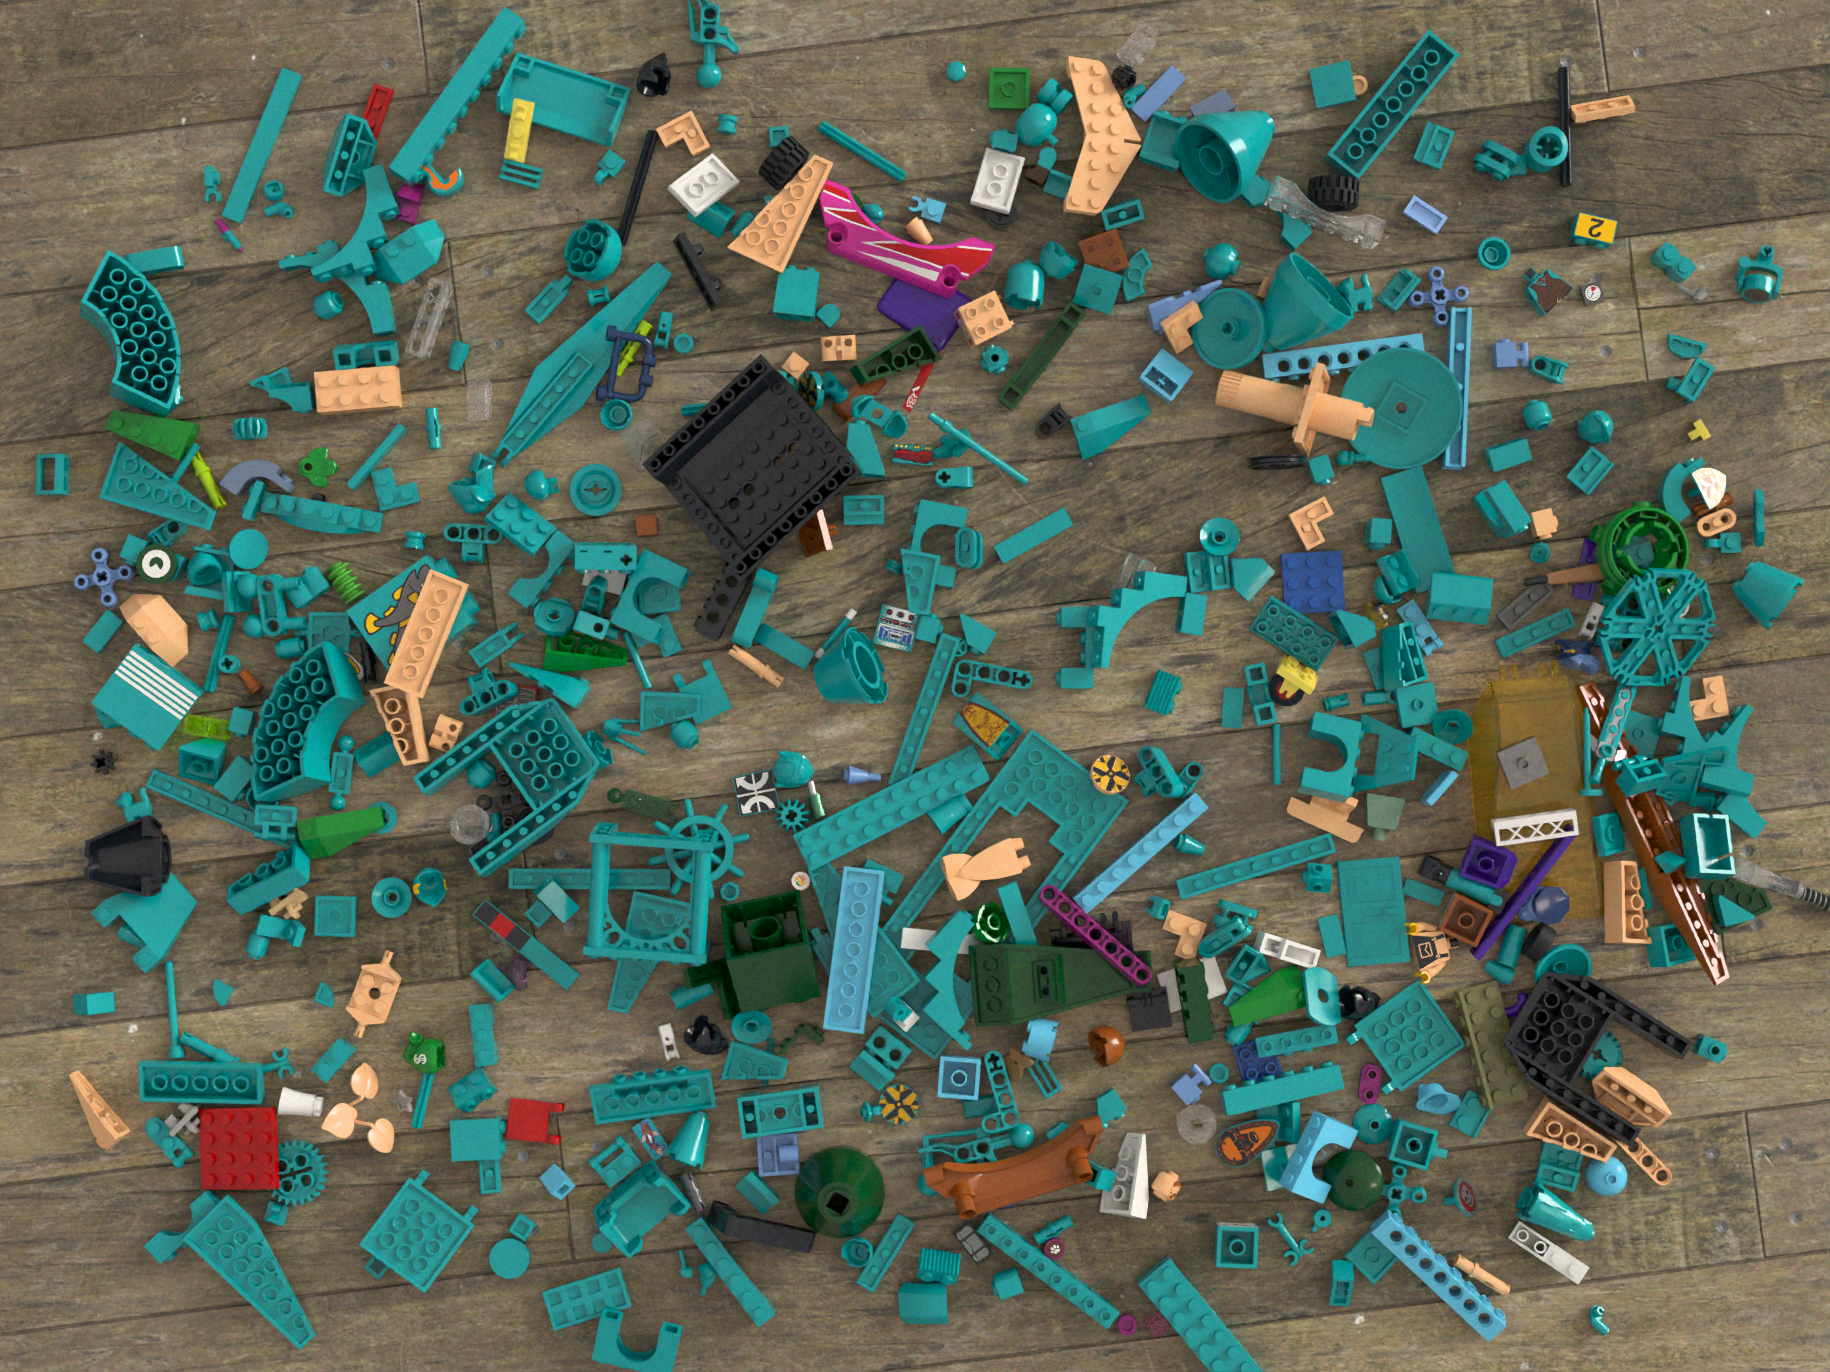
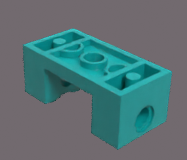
M1061 607L1056 612V624H1059V629H1083L1079 638L1080 645H1083V652L1079 654V665H1083V668H1060L1059 672L1055 673V685H1059V689H1093L1094 668H1091L1090 656L1093 651L1092 635L1094 627H1088L1087 613L1089 607Z
M819 1083L802 1085L794 1090L759 1094V1091L743 1093L737 1097L742 1139L824 1127ZM777 1107H783L786 1110L785 1117H776L774 1110Z

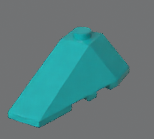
M510 662L509 664L510 667L525 677L536 681L542 688L552 691L554 696L573 708L579 709L592 689L588 686L590 682L580 676L577 679Z

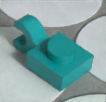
M609 149L598 163V167L601 170L594 176V182L601 186L608 176L614 179L624 167L626 161Z
M204 166L205 200L207 203H211V196L216 195V201L221 203L222 196L217 191L218 184L221 181L220 173L213 166Z
M1740 532L1718 533V539L1704 540V548H1718L1719 554L1741 553Z

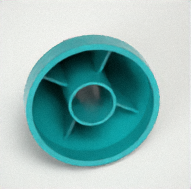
M1262 110L1205 113L1194 116L1180 126L1175 136V152L1177 160L1180 161L1179 165L1190 184L1206 198L1218 203H1227L1234 200L1249 188L1272 141V135L1275 132L1274 121L1268 113Z
M1291 252L1279 263L1263 301L1262 307L1267 318V337L1262 349L1269 354L1273 353L1276 349L1284 351L1339 331L1354 318L1349 304L1335 286L1316 267L1296 253Z

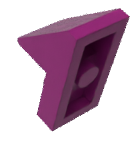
M405 182L397 193L399 198L398 208L401 214L396 215V220L415 225L425 185L413 183L412 186H409Z

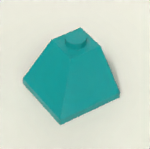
M206 737L180 746L179 777L215 785L223 772L227 757V742Z

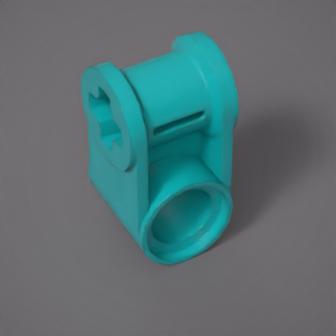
M1540 355L1529 360L1527 371L1533 376L1562 385L1565 369H1568L1569 365L1565 362ZM1535 361L1541 363V371L1535 368Z
M827 370L821 376L823 381L821 391L824 390V395L828 396L835 403H842L848 398L849 390L840 384L838 378Z
M956 467L940 469L936 473L935 484L942 489L973 488V468ZM942 474H945V477L949 478L947 479L946 483H943V481L939 479L941 478Z
M168 519L162 525L149 532L146 537L151 539L154 544H163L171 547L174 542L187 533L188 526L187 524L177 522L179 530L174 533L172 527L177 521Z
M597 575L591 579L585 590L581 611L588 610L601 616L608 588V582L604 577Z
M1196 761L1188 762L1177 774L1185 788L1181 795L1183 800L1203 775V767ZM1191 765H1197L1199 768V772L1195 776H1191L1188 773Z

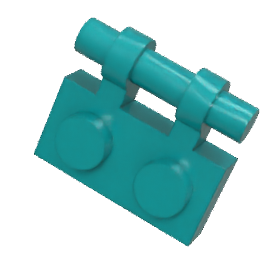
M256 804L254 825L263 826L262 831H254V838L262 839V841H269V839L280 840L281 842H288V840L296 841V833L288 832V827L297 826L298 806ZM270 826H281V832L270 831Z
M867 859L863 869L885 871L881 905L885 904L890 907L893 899L886 895L888 891L894 894L897 893L904 875Z

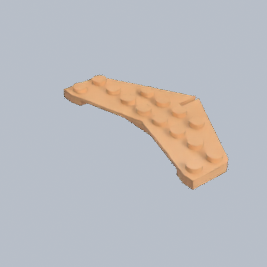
M1068 56L1066 59V71L1068 78L1072 81L1083 124L1084 142L1069 190L1064 199L1063 212L1095 216L1103 210L1140 149L1141 145L1139 143L1141 139L1125 106L1122 104V100L1112 83L1105 65L1097 60Z

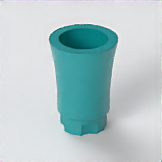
M962 793L959 796H953L940 806L926 812L936 829L943 835L973 807Z

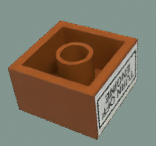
M1455 891L1439 923V931L1477 947L1494 910L1475 899Z

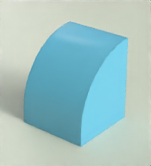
M555 1164L539 1177L550 1194L560 1200L575 1187L573 1181Z

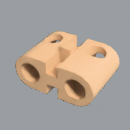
M855 335L820 337L822 361L857 359Z
M440 714L434 728V733H432L429 747L445 753L451 750L458 743V737L462 732L464 723Z

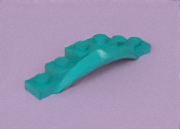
M268 492L263 493L260 512L275 514L284 522L300 528L336 534H355L367 531L381 533L384 516L383 513Z

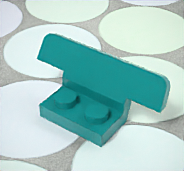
M1290 1101L1257 1109V1119H1274L1280 1124L1275 1139L1265 1150L1275 1148V1141L1299 1142L1300 1102Z

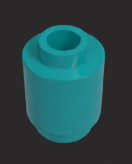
M301 637L280 640L279 643L275 644L277 657L286 660L304 656V652L307 651L306 641L302 640Z
M254 928L253 933L250 934L245 952L248 953V957L259 960L260 956L265 957L270 938L257 935Z
M1231 1023L1223 1033L1226 1035L1224 1040L1233 1047L1236 1044L1240 1046L1251 1032L1250 1028L1253 1025L1247 1023L1233 1027Z

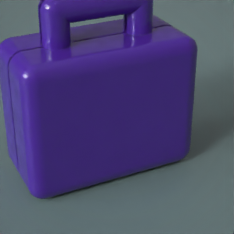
M895 278L878 302L877 309L907 332L921 324L936 350L941 351L959 327L954 312L959 307L972 302V300L957 289L951 298H943L940 295Z

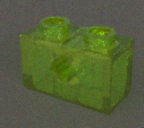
M186 713L183 733L218 740H229L230 731L228 727L230 720Z

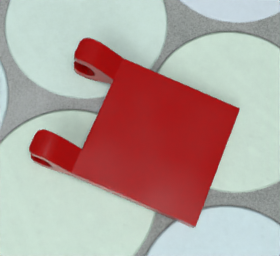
M510 1098L506 1138L558 1145L561 1142V1136L547 1134L549 1112L560 1113L564 1111L565 1104Z

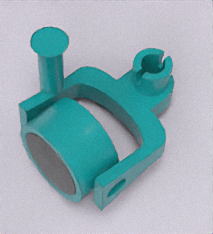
M1767 244L1762 246L1756 256V260H1750L1746 256L1739 259V266L1734 277L1735 281H1737L1735 291L1740 292L1742 287L1741 296L1747 301L1765 303L1771 299L1776 300L1779 294L1783 269L1778 265L1772 264L1774 248L1771 245L1769 248H1767ZM1757 270L1769 273L1776 277V284L1771 277L1763 274H1749L1744 278L1745 271Z

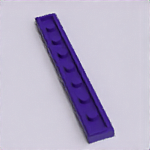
M1568 823L1563 828V831H1573V826ZM1577 835L1559 837L1553 841L1506 902L1502 912L1498 913L1486 928L1477 947L1473 946L1470 949L1471 954L1480 961Z

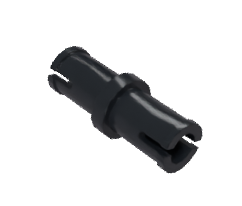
M360 642L362 658L360 665L363 667L364 683L370 682L369 674L371 682H376V659H374L373 649L367 642L366 650L365 642Z

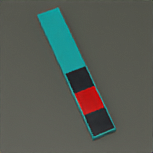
M487 899L474 912V917L566 990L571 987L580 975L579 972Z

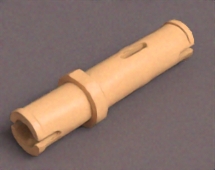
M736 644L733 645V649H730L728 655L757 673L759 678H764L776 686V688H779L780 683L784 681L785 677L771 669L770 665L763 664Z
M1460 1254L1454 1258L1453 1266L1467 1273L1468 1277L1477 1279L1503 1297H1506L1510 1292V1285L1480 1268L1478 1263H1472Z

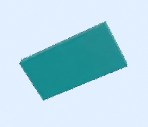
M1272 595L1269 596L1249 627L1250 631L1315 671L1319 670L1339 640L1337 635Z

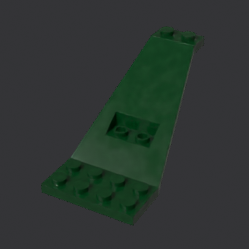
M1015 943L968 946L975 1027L1012 1026L1131 992L1154 991L1151 950L1130 951L1152 973L1148 983L1144 986H1136L1093 948ZM1105 949L1110 954L1115 953V950ZM1121 958V964L1124 967H1130L1129 959ZM1044 967L1048 970L1047 974L1043 971ZM1137 971V978L1144 981L1146 979L1145 973ZM1046 987H1047V988L1049 989V991H1050L1049 994H1047V993L1045 992V988H1046Z

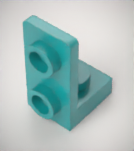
M261 914L255 933L262 936L286 939L292 946L300 947L306 928L297 920H286L285 918Z

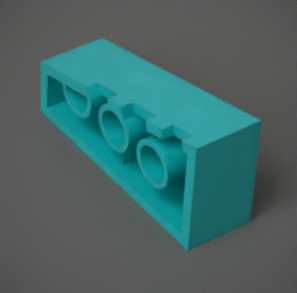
M297 840L291 843L292 848L286 852L281 850L275 854L277 858L270 863L263 862L256 869L255 873L251 874L249 872L227 887L226 901L240 915L251 912L255 908L265 903L267 904L281 895H286L289 891L304 886L309 882L310 857Z

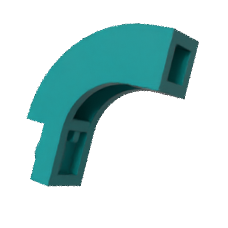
M1691 457L1683 463V466L1680 462L1672 465L1660 481L1658 488L1659 509L1669 513L1678 522L1691 514V511L1682 499L1681 487L1684 480L1691 473L1706 464L1701 457L1697 459Z

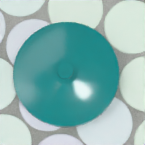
M1236 288L1219 289L1205 297L1198 306L1203 318L1192 325L1191 329L1193 344L1199 356L1209 365L1226 370L1242 368L1251 363L1261 352L1267 337V318L1260 302L1249 292Z

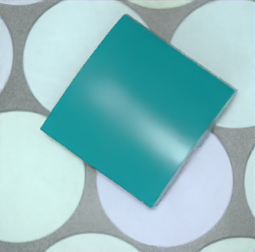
M1207 551L1183 554L1188 593L1231 588L1227 555L1215 556Z
M1543 1141L1535 1181L1575 1192L1580 1177L1579 1169L1584 1155Z

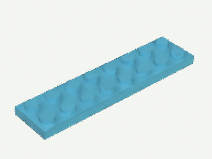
M844 866L823 1029L864 1034L885 871Z

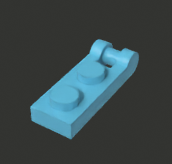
M1414 599L1395 610L1403 623L1413 622L1419 647L1426 657L1431 655L1433 650L1444 646ZM1430 637L1432 642L1427 645L1424 640Z

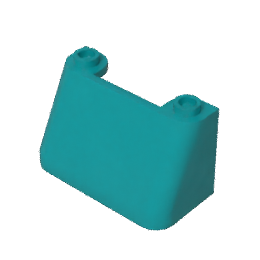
M650 1160L595 1206L593 1215L598 1229L622 1253L630 1258L642 1249L643 1240L641 1237L671 1212L675 1216L684 1215L691 1207V1204L664 1170L654 1160Z

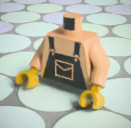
M1424 921L1404 923V926H1409V931L1405 932V935L1409 937L1416 970L1423 971L1416 973L1415 977L1421 976L1422 980L1418 983L1419 985L1428 983L1430 978L1435 976L1446 965V961L1450 959L1448 950L1459 947L1458 940L1452 936L1445 938L1444 932L1439 931L1436 925Z

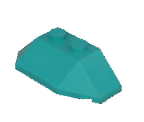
M346 113L336 127L323 167L322 191L343 197L348 192L365 183L363 170L370 168L377 142L366 119Z
M434 219L411 227L380 247L373 254L377 268L373 274L377 280L404 285L438 263L445 236Z

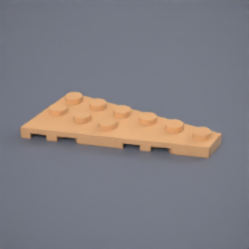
M814 155L727 249L783 274L833 167V163Z

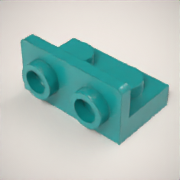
M1404 549L1376 560L1394 596L1407 593L1421 585V581Z

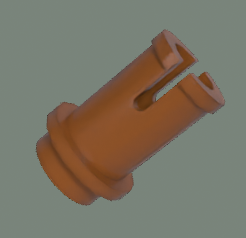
M248 669L242 671L237 676L248 689L249 694L254 696L263 689L262 683L257 682Z

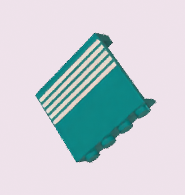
M136 643L91 704L94 705V709L100 714L110 716L114 724L127 728L131 736L144 740L148 748L159 751L205 690L144 646Z

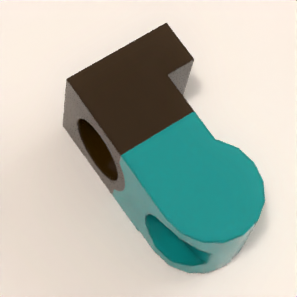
M1051 147L1043 148L1040 151L1039 161L1035 169L1028 168L1024 179L1042 188L1056 162V151Z

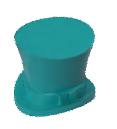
M1547 126L1539 129L1524 147L1523 154H1526L1527 166L1536 172H1547L1560 164L1568 152L1566 136L1557 127Z

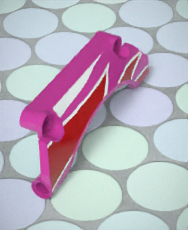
M826 180L823 186L819 204L824 226L830 228L826 249L831 254L940 295L943 298H951L955 294L959 280L967 281L984 269L992 258L996 246L975 237L947 245H921L899 239L880 229L864 215L853 199L849 188L830 180Z

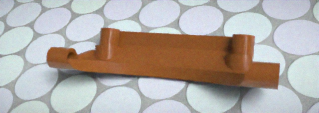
M1097 1114L1073 1122L1060 1134L1043 1145L1011 1158L976 1164L944 1162L922 1170L927 1187L932 1188L946 1199L953 1198L959 1218L970 1219L979 1214L1091 1180L1093 1172L1087 1155L1093 1153L1104 1129L1100 1116Z

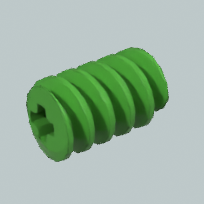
M339 562L330 566L324 572L330 573L328 579L334 580L332 586L338 587L336 590L337 594H343L340 597L341 601L347 600L344 604L346 607L361 599L366 591L358 590L362 584L354 583L358 578L357 576L350 577V574L354 571L353 569L346 570L350 563Z

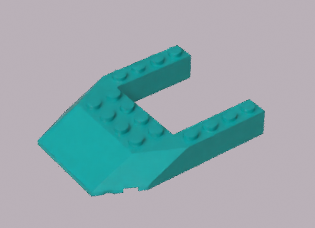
M555 698L509 706L413 777L422 793L432 796L470 768L477 760H481L493 751L534 810L468 859L479 876L488 877L554 828L580 803L600 765V761Z

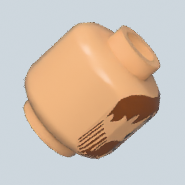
M1170 1170L1168 1173L1159 1172L1151 1185V1188L1154 1190L1153 1194L1165 1202L1173 1200L1181 1189V1183L1178 1181L1179 1176Z

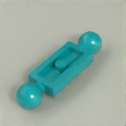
M343 735L339 738L338 746L341 752H334L330 775L332 782L329 783L328 792L335 793L329 802L331 809L334 811L344 809L346 801L343 794H350L355 755L349 754V750L354 746V740L349 735Z

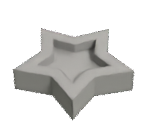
M402 1090L398 1092V1097L393 1102L398 1106L399 1113L404 1110L412 1112L411 1101L413 1097L406 1096Z

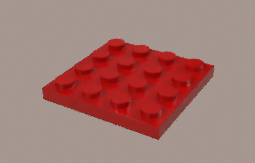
M276 1106L199 1108L198 1117L201 1121L199 1123L201 1190L280 1188Z

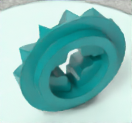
M376 802L370 805L369 808L381 806L382 813L385 811L384 817L389 822L384 821L385 826L374 833L384 834L390 832L395 827L398 818L395 808L386 802Z

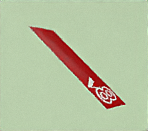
M934 365L921 369L903 405V408L909 413Z

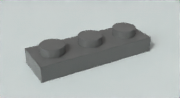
M1546 583L1531 585L1500 611L1496 618L1508 631H1511L1551 596L1555 590Z

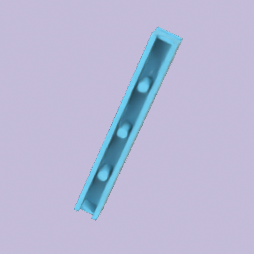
M1451 307L1448 309L1446 366L1452 372L1459 385L1462 395L1463 412L1461 424L1454 440L1442 453L1441 469L1462 470L1466 466L1472 308Z

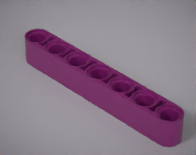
M1045 885L1038 894L1039 902L1136 986H1144L1150 981L1152 976L1151 970L1053 885ZM1050 891L1053 894V899H1045L1043 892ZM1065 904L1069 912H1060L1059 905ZM1077 917L1081 918L1084 921V926H1076L1074 919ZM1090 932H1098L1099 940L1091 939ZM1105 945H1113L1115 953H1108L1105 950ZM1121 958L1129 959L1130 967H1124L1121 964ZM1137 971L1145 973L1146 979L1144 981L1137 978Z

